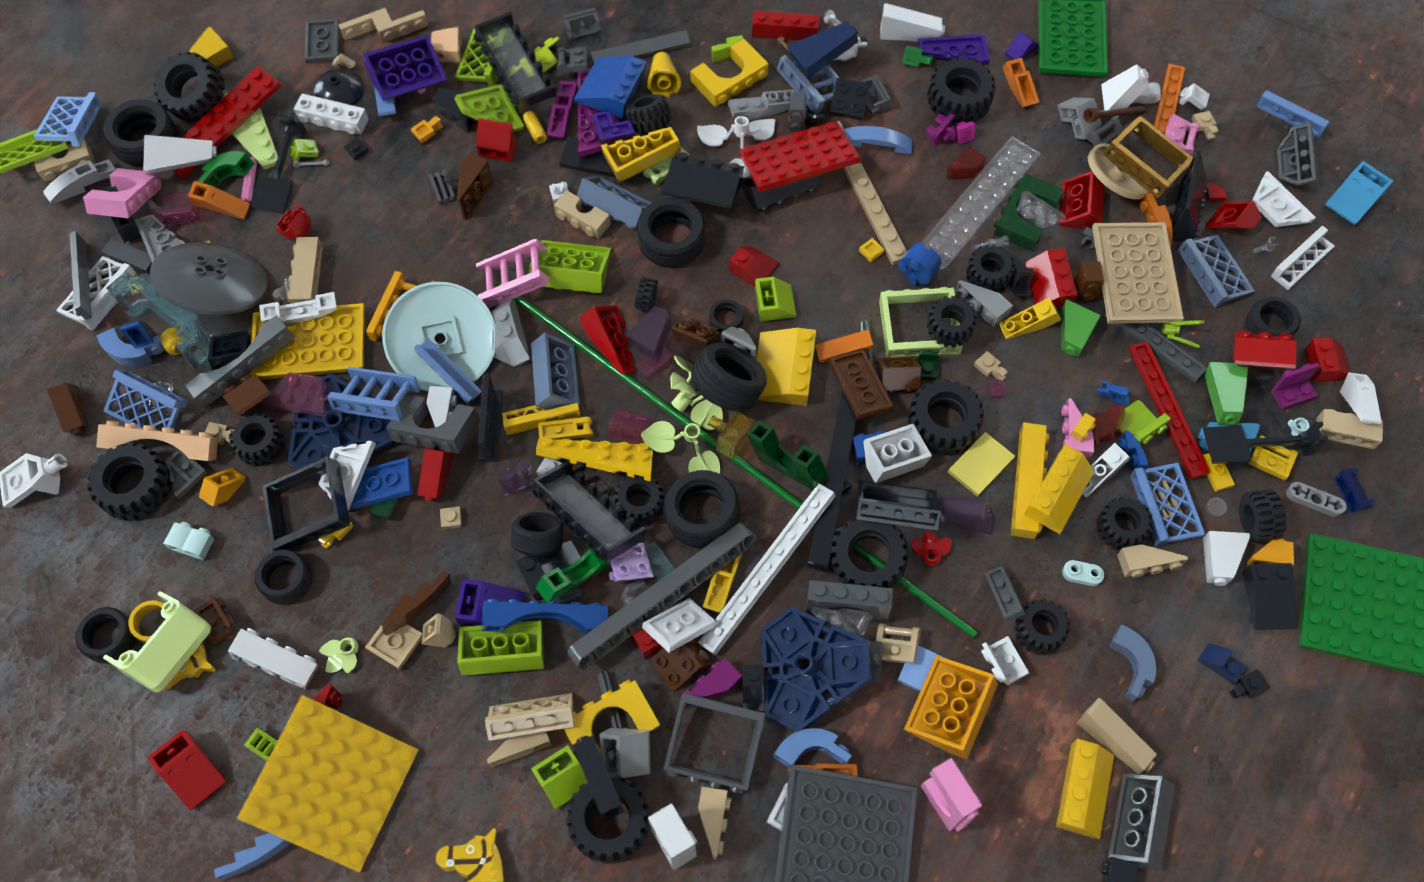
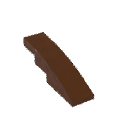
M443 570L432 585L424 582L413 597L405 593L381 624L383 634L388 636L422 614L451 584L450 574Z

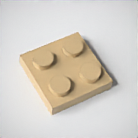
M406 624L386 636L383 634L382 626H380L365 648L400 670L422 640V633Z

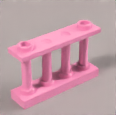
M534 239L477 263L476 267L486 274L487 290L478 294V297L488 308H491L550 284L549 277L539 269L538 253L547 250V247L538 239ZM531 256L532 272L524 276L523 259ZM516 263L517 278L509 282L508 266ZM501 269L502 284L494 288L493 272Z

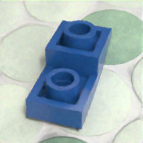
M1129 430L1124 431L1118 441L1119 447L1130 456L1131 466H1134V469L1141 467L1146 469L1148 462L1141 445Z

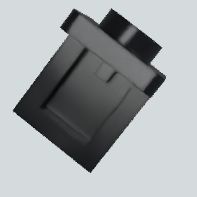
M1015 267L1008 285L1014 296L1031 297L1032 292L1029 289V285L1035 273L1032 268Z

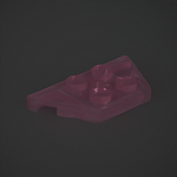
M289 372L270 392L271 394L261 401V404L264 407L324 416L327 412L325 410V402L327 401L325 380L322 377Z

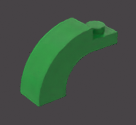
M226 152L216 156L201 169L204 174L197 182L217 188L222 181L230 176L241 175L245 177L255 163L245 152Z

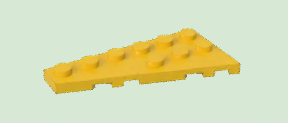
M538 439L536 446V455L556 460L566 458L573 464H577L579 461L586 463V467L612 473L622 471L626 472L629 477L634 478L635 475L644 476V480L651 481L653 450L645 443L629 444L627 442L610 443L608 441Z

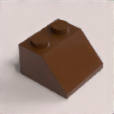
M915 356L877 358L879 379L886 392L892 393L897 390L912 392L915 389H921V366Z
M248 373L240 379V384L237 386L232 384L224 390L223 398L238 416L271 394L256 374L250 375Z

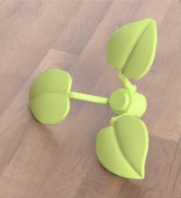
M675 355L674 359L677 364L689 373L687 381L675 372L671 374L670 378L671 389L681 390L671 403L677 410L683 412L689 404L693 406L704 397L701 395L694 400L692 399L697 395L696 390L689 384L692 379L691 370L694 364Z
M707 399L698 403L693 408L691 420L694 423L688 424L684 432H680L679 435L674 436V427L666 421L656 422L641 433L645 444L659 453L672 451L675 446L674 440L683 436L686 441L694 442L697 454L689 462V473L697 470L720 473L718 457L712 451H705L700 454L698 446L701 426L706 430H714L721 425L723 419L721 407L714 405Z

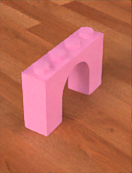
M117 168L109 176L112 187L116 186L118 192L91 190L83 197L87 214L129 218L161 189L162 184L158 172L145 174L144 171Z
M950 758L932 769L930 772L931 778L923 782L921 787L948 831L950 832L955 829L958 832L968 826L979 815L978 810L982 805L953 759Z

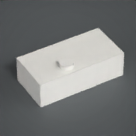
M672 803L648 817L652 832L674 870L697 857L695 848L697 841L691 830L687 831Z

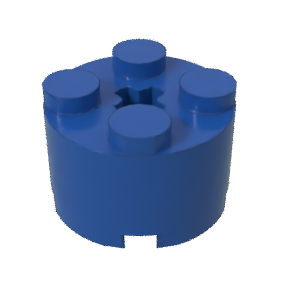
M922 243L913 244L897 265L898 269L907 277V281L914 286L916 284H928L939 271L942 263L937 252L932 248L929 250L924 248L925 244Z

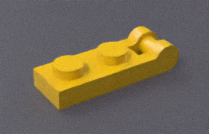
M590 417L540 422L538 423L539 439L592 438V419ZM577 426H582L583 429L578 430Z

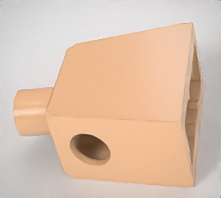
M458 27L433 31L431 33V43L439 62L461 63V37Z

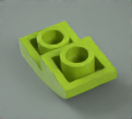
M743 35L726 38V44L712 46L713 62L729 58L730 46L742 40Z

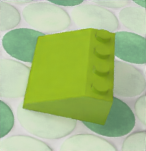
M541 240V243L547 247V250L538 253L539 269L550 280V284L543 287L569 289L576 292L586 291L593 294L602 293L611 248ZM532 263L529 266V273L532 272Z

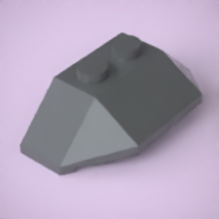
M1311 122L1292 127L1289 134L1278 147L1277 158L1280 180L1300 186L1316 182L1320 177L1317 147Z

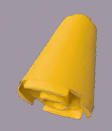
M659 52L653 58L647 86L652 94L664 95L666 98L679 91L681 79L669 55L665 52Z

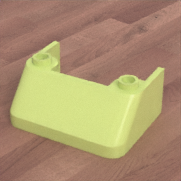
M161 591L157 595L166 602L161 610V615L166 620L138 653L134 650L127 651L119 657L118 661L107 655L103 657L123 674L153 692H159L167 686L211 631V625L176 599Z

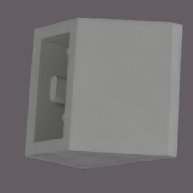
M609 728L600 734V754L611 778H614L615 775L627 778L651 773L649 730Z

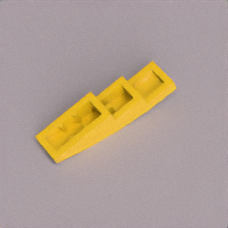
M743 553L712 576L703 608L719 613L724 609Z

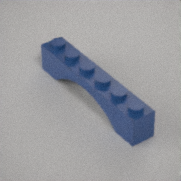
M489 599L484 601L482 607V631L503 632L520 621L532 618H550L568 623L586 635L608 619V606H602L601 603L582 605L580 602L562 604L559 601H553L547 604L537 600L521 603L520 600L500 602L499 599Z

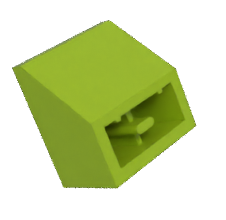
M775 277L755 279V294L760 322L796 317L791 284Z
M569 745L531 768L556 810L572 800L571 797L574 792L578 793L579 787L583 783L585 785L588 784L583 769Z

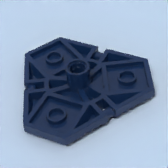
M328 374L298 389L293 421L296 429H292L288 464L298 470L304 465L318 461L320 458L330 457L333 448L347 447L351 444H365L366 441L376 443L372 452L374 454L394 444L386 428L391 420L332 410L327 396L330 392L343 393L349 383L332 374ZM355 388L351 395L359 396L361 391ZM322 476L315 478V480L320 481Z
M790 607L761 629L763 668L767 670V675L764 676L765 716L796 732L807 729L815 721L826 715L827 712H830L832 706L836 703L841 704L850 695H853L857 690H860L872 681L870 642L835 625L830 627L827 622L794 607ZM824 634H827L826 639L822 640ZM810 661L809 667L804 670L805 663ZM775 669H779L780 674H775ZM830 692L832 696L826 699L825 695Z

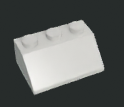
M914 424L863 441L866 467L875 483L922 468L932 456Z

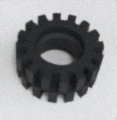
M642 277L635 296V309L651 312L658 291V281Z

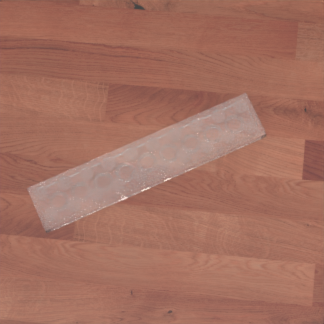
M1011 136L921 242L925 244L924 248L928 250L932 248L941 258L940 273L943 274L1014 189L1018 179H1022L1024 174L1038 160L1040 152Z

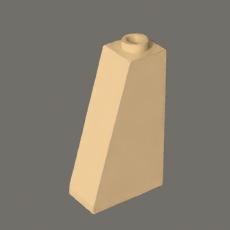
M1098 698L1077 721L1080 727L1137 774L1144 770L1148 772L1155 764L1153 759L1157 754L1102 699Z

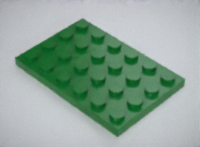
M1038 0V73L1093 77L1107 76L1105 0Z

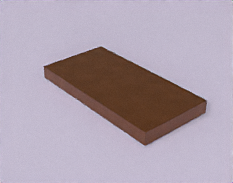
M864 349L829 358V364L857 420L893 410L894 406Z

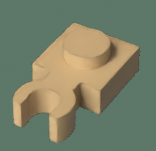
M209 422L205 432L211 433L213 437H218V445L223 446L224 441L231 445L229 438L232 436L230 435L231 430H229V427Z

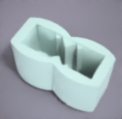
M181 522V524H173L163 544L175 552L204 560L214 538L207 529H193L192 525Z

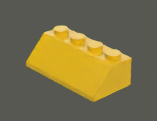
M1064 444L1028 506L1025 515L1058 534L1062 532L1094 473L1093 468L1083 453Z
M1076 739L1071 744L1056 824L1057 828L1098 840L1101 836L1114 755L1100 745L1081 739Z

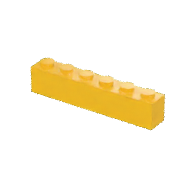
M1023 422L1019 432L1011 536L1035 539L1042 530V524L1025 515V512L1040 487L1042 479L1046 476V468H1043L1048 456L1045 444H1048L1049 433H1046L1047 426Z

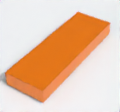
M869 329L815 345L820 363L827 362L829 358L874 348Z

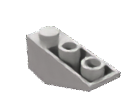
M962 280L958 281L955 290L958 296L965 301H969L970 306L975 308L974 311H977L993 327L1010 315L1013 305L1000 293Z

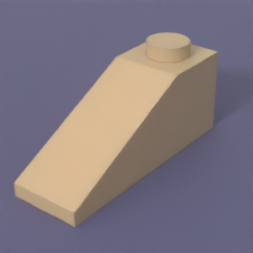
M548 732L509 737L487 759L489 766L493 768L552 746Z

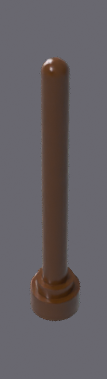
M1139 106L1098 111L1096 108H1088L1084 111L1083 118L1087 123H1091L1103 117L1144 113L1145 107Z

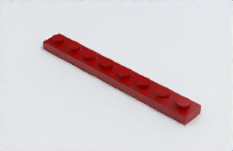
M1148 341L1130 345L1128 350L1159 415L1162 416L1166 413L1171 418L1167 423L1168 428L1166 430L1190 480L1209 475L1208 465Z

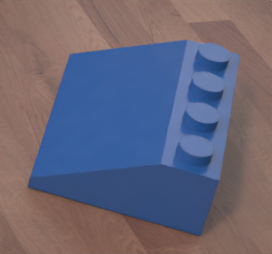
M633 56L598 57L575 96L574 102L602 112L610 111L611 115L622 119L625 114V107L632 101L644 78L647 61Z

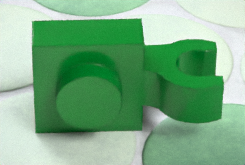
M906 46L902 63L916 67L919 66L920 62L931 65L934 56L923 55V49Z

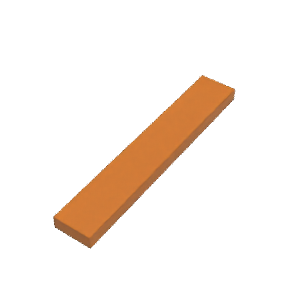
M1168 64L1161 99L1154 122V127L1164 135L1169 117L1176 112L1186 68L1173 64Z

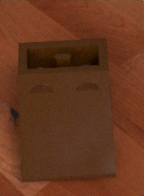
M471 152L460 166L457 194L460 210L465 220L473 213L477 203L483 199L485 192L493 185L488 160Z
M693 318L676 324L671 328L677 343L700 352L706 346L718 343L722 332L717 331L718 328L715 326H704L700 324L701 321Z

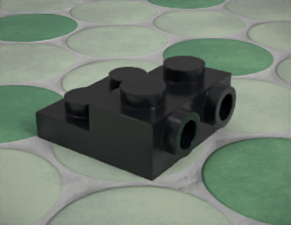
M248 330L210 337L208 362L212 371L231 363L247 350L250 340Z

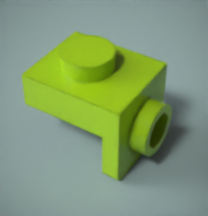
M294 139L292 146L289 148V154L292 156L293 161H299L300 157L317 158L319 154L315 140Z

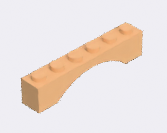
M107 421L106 424H98L96 445L98 448L115 449L120 444L127 446V443H135L142 439H156L175 446L189 459L212 461L217 458L218 437L211 436L209 432H199V435L193 434L192 430L174 432V428L162 427V430H156V426L144 425L143 428H139L135 423H125V426L119 425L118 421Z

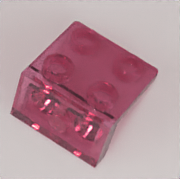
M189 192L163 195V207L156 208V215L165 226L199 221V207L193 206L188 198Z

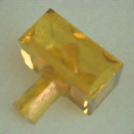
M737 412L728 423L712 415L708 426L721 432L718 436L715 450L732 459L748 439L747 434L753 428L754 420L740 412Z

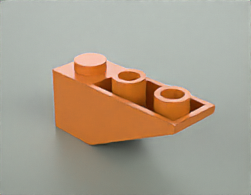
M196 181L193 182L188 194V198L193 206L245 220L251 205L218 188Z

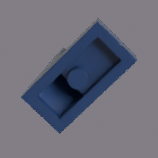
M1210 643L1207 644L1198 658L1199 662L1233 685L1237 683L1246 669L1245 665L1230 656L1233 652L1232 649Z

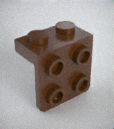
M695 638L670 653L662 647L651 658V663L672 691L678 690L697 671L707 670L712 665L708 660L707 653L696 644Z

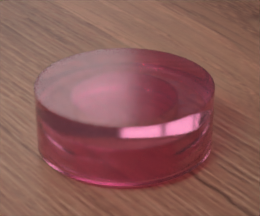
M1000 379L991 380L987 387L988 395L995 399L1002 398L1007 390L1005 382Z

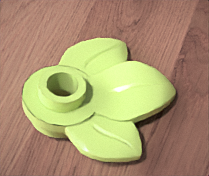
M355 639L331 640L320 648L319 652L329 657L326 664L327 673H336L342 668L345 672L350 673L356 667V653L359 646ZM347 646H352L350 651H345Z

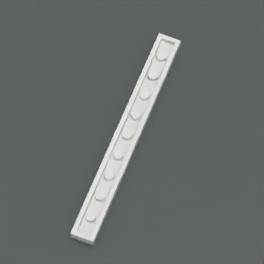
M818 483L715 619L716 626L705 632L698 643L716 656L836 495L833 491Z

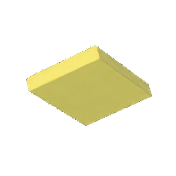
M985 432L948 470V473L978 497L1010 464L1015 455Z

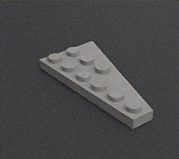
M153 214L135 219L152 263L163 251L177 245L186 244L179 240L172 231L170 232Z

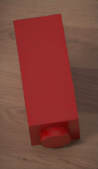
M425 449L417 494L424 496L423 500L435 501V498H442L454 457L453 452Z

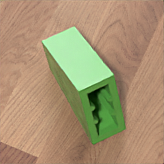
M1066 299L1061 310V350L1070 356L1078 358L1101 315Z

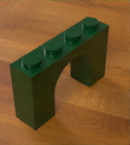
M1025 173L1022 179H1018L1014 187L1016 191L1010 193L1007 200L1009 203L1008 205L1004 204L1000 213L1002 216L1001 218L997 217L993 227L996 228L995 236L1033 252L1041 237L1043 228L1023 220L1018 215L1016 209L1024 204H1033L1054 213L1064 189Z
M758 421L748 432L747 436L759 461L812 491L818 483L824 486L829 480L820 454L813 449L803 445L793 456L782 446L774 428L761 421Z

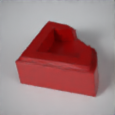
M1212 183L1206 184L1208 185L1206 192L1207 201H1225L1227 199V195L1221 187Z

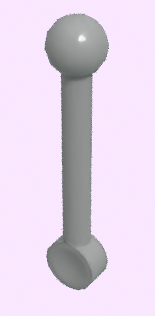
M326 159L318 162H293V166L296 168L307 165L328 166L330 164Z

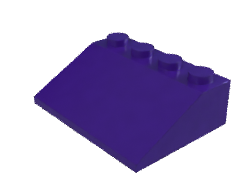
M428 35L363 54L365 68L382 101L447 81Z

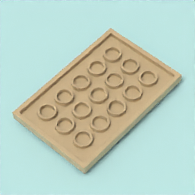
M1166 222L1094 223L1092 230L1097 261L1101 262L1103 273L1102 291L1108 324L1171 323L1183 321V312Z

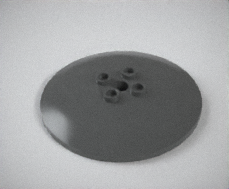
M194 242L177 245L160 253L154 259L150 268L152 286L164 300L176 307L199 314L226 315L247 310L263 298L267 289V276L262 266L248 254L222 244Z

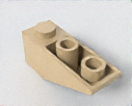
M1142 544L1122 548L1117 554L1124 577L1132 576V578L1141 577L1144 573L1148 572L1158 574L1164 571V569L1169 568L1177 570L1182 568V565L1188 560L1187 556Z
M702 787L698 812L713 859L717 860L718 854L722 855L724 841H720L721 832L726 833L727 819H724L725 810L729 811L731 798L727 797L726 790Z

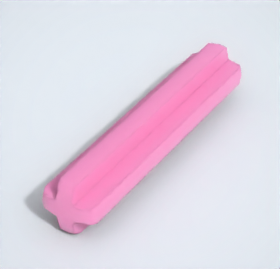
M251 157V160L255 164L243 180L241 200L251 202L257 167V160L254 157Z

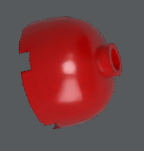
M300 205L294 206L296 209L293 212L288 210L277 223L279 229L275 228L287 240L293 241L297 237H307L311 232V217Z

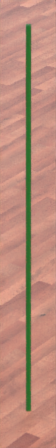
M498 281L496 287L500 286L502 282ZM522 296L514 298L517 303L684 426L693 423L628 374H620L609 360ZM700 428L699 437L799 510L803 504L801 501ZM835 527L834 536H837V534H838V532H837L838 529H837L836 527ZM858 543L853 545L852 549L878 569H882L886 565ZM904 577L898 580L901 586L972 638L976 636L978 631Z

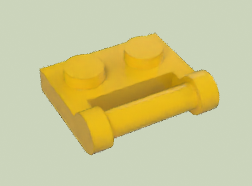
M1264 446L1287 457L1286 459L1263 447H1255L1251 455L1252 460L1248 464L1285 481L1290 474L1298 452L1293 449L1288 450L1282 446Z

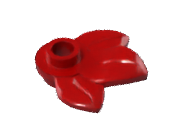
M928 529L921 539H912V549L921 556L922 561L926 565L936 566L940 563L942 556L949 553L951 539L946 537L939 540L934 531ZM928 555H933L935 559H929Z

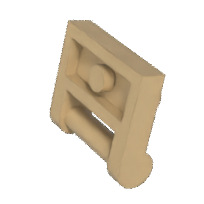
M879 623L876 642H882L883 644L882 660L915 664L921 629L918 627H913V629L891 627ZM885 635L911 637V641L886 639Z

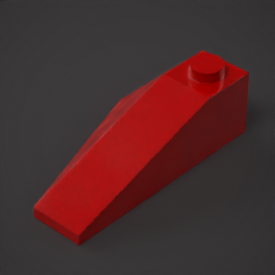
M618 306L592 307L579 318L586 334L620 374L635 372L632 354L627 349L626 344L629 342L628 336L624 335L623 330L626 327L625 321Z

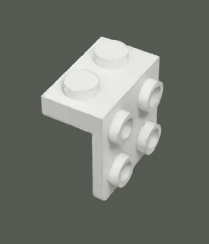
M1008 636L991 646L986 642L982 644L984 649L981 651L987 662L993 663L995 668L992 671L1000 682L1009 685L1030 674Z

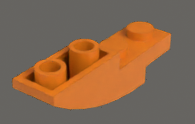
M1149 192L1140 202L1141 211L1145 213L1147 223L1166 222L1171 249L1172 225L1168 210L1165 205L1158 206L1153 194Z

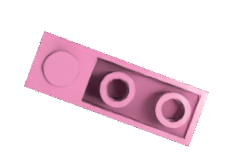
M1068 398L1066 404L1062 406L1061 412L1062 416L1065 417V422L1062 425V433L1065 434L1063 446L1067 444L1083 453L1085 458L1089 460L1094 453L1093 433L1089 429V435L1086 439L1083 438L1081 442L1071 436L1082 415L1073 400Z

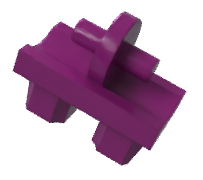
M939 114L934 122L939 127L936 128L933 125H929L926 129L925 135L932 139L931 144L933 146H936L941 139L952 141L956 138V128L951 123L954 115L949 114L946 117Z

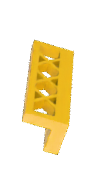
M578 403L549 410L534 405L502 413L507 435L536 429L540 422L581 417Z

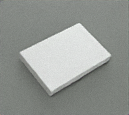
M688 598L643 622L642 628L670 653L714 628L716 621Z

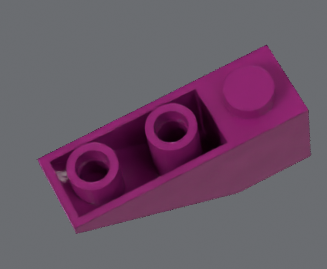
M726 659L721 662L717 661L711 667V672L707 676L702 675L696 681V686L692 690H686L684 693L709 700L727 696L742 682V675ZM686 703L685 708H686V707H689V706H692V705Z

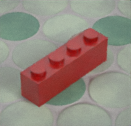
M754 11L752 37L769 39L783 37L784 40L800 41L818 33L820 14L808 15Z

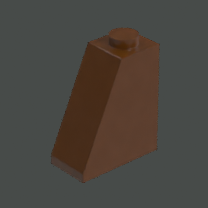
M63 383L47 389L63 432L71 433V435L83 432L82 428L88 427L78 386Z

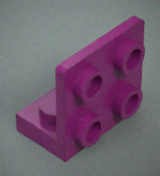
M1308 363L1297 370L1290 369L1282 374V378L1275 383L1274 388L1271 390L1281 410L1316 399L1318 394L1309 379L1320 367L1318 363L1312 365Z

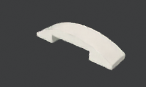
M334 292L316 295L315 300L280 306L278 302L259 305L262 323L268 322L275 315L284 324L303 322L325 316L337 310Z

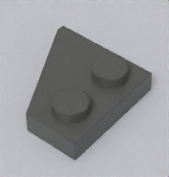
M179 449L165 461L167 469L170 471V480L174 486V495L178 499H181L207 474L196 461L189 459Z

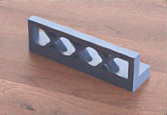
M1268 90L1264 92L1256 106L1293 126L1311 122L1314 136L1317 138L1320 137L1329 123L1328 120Z
M429 338L421 345L417 344L414 347L415 353L441 379L453 388L468 405L482 393Z

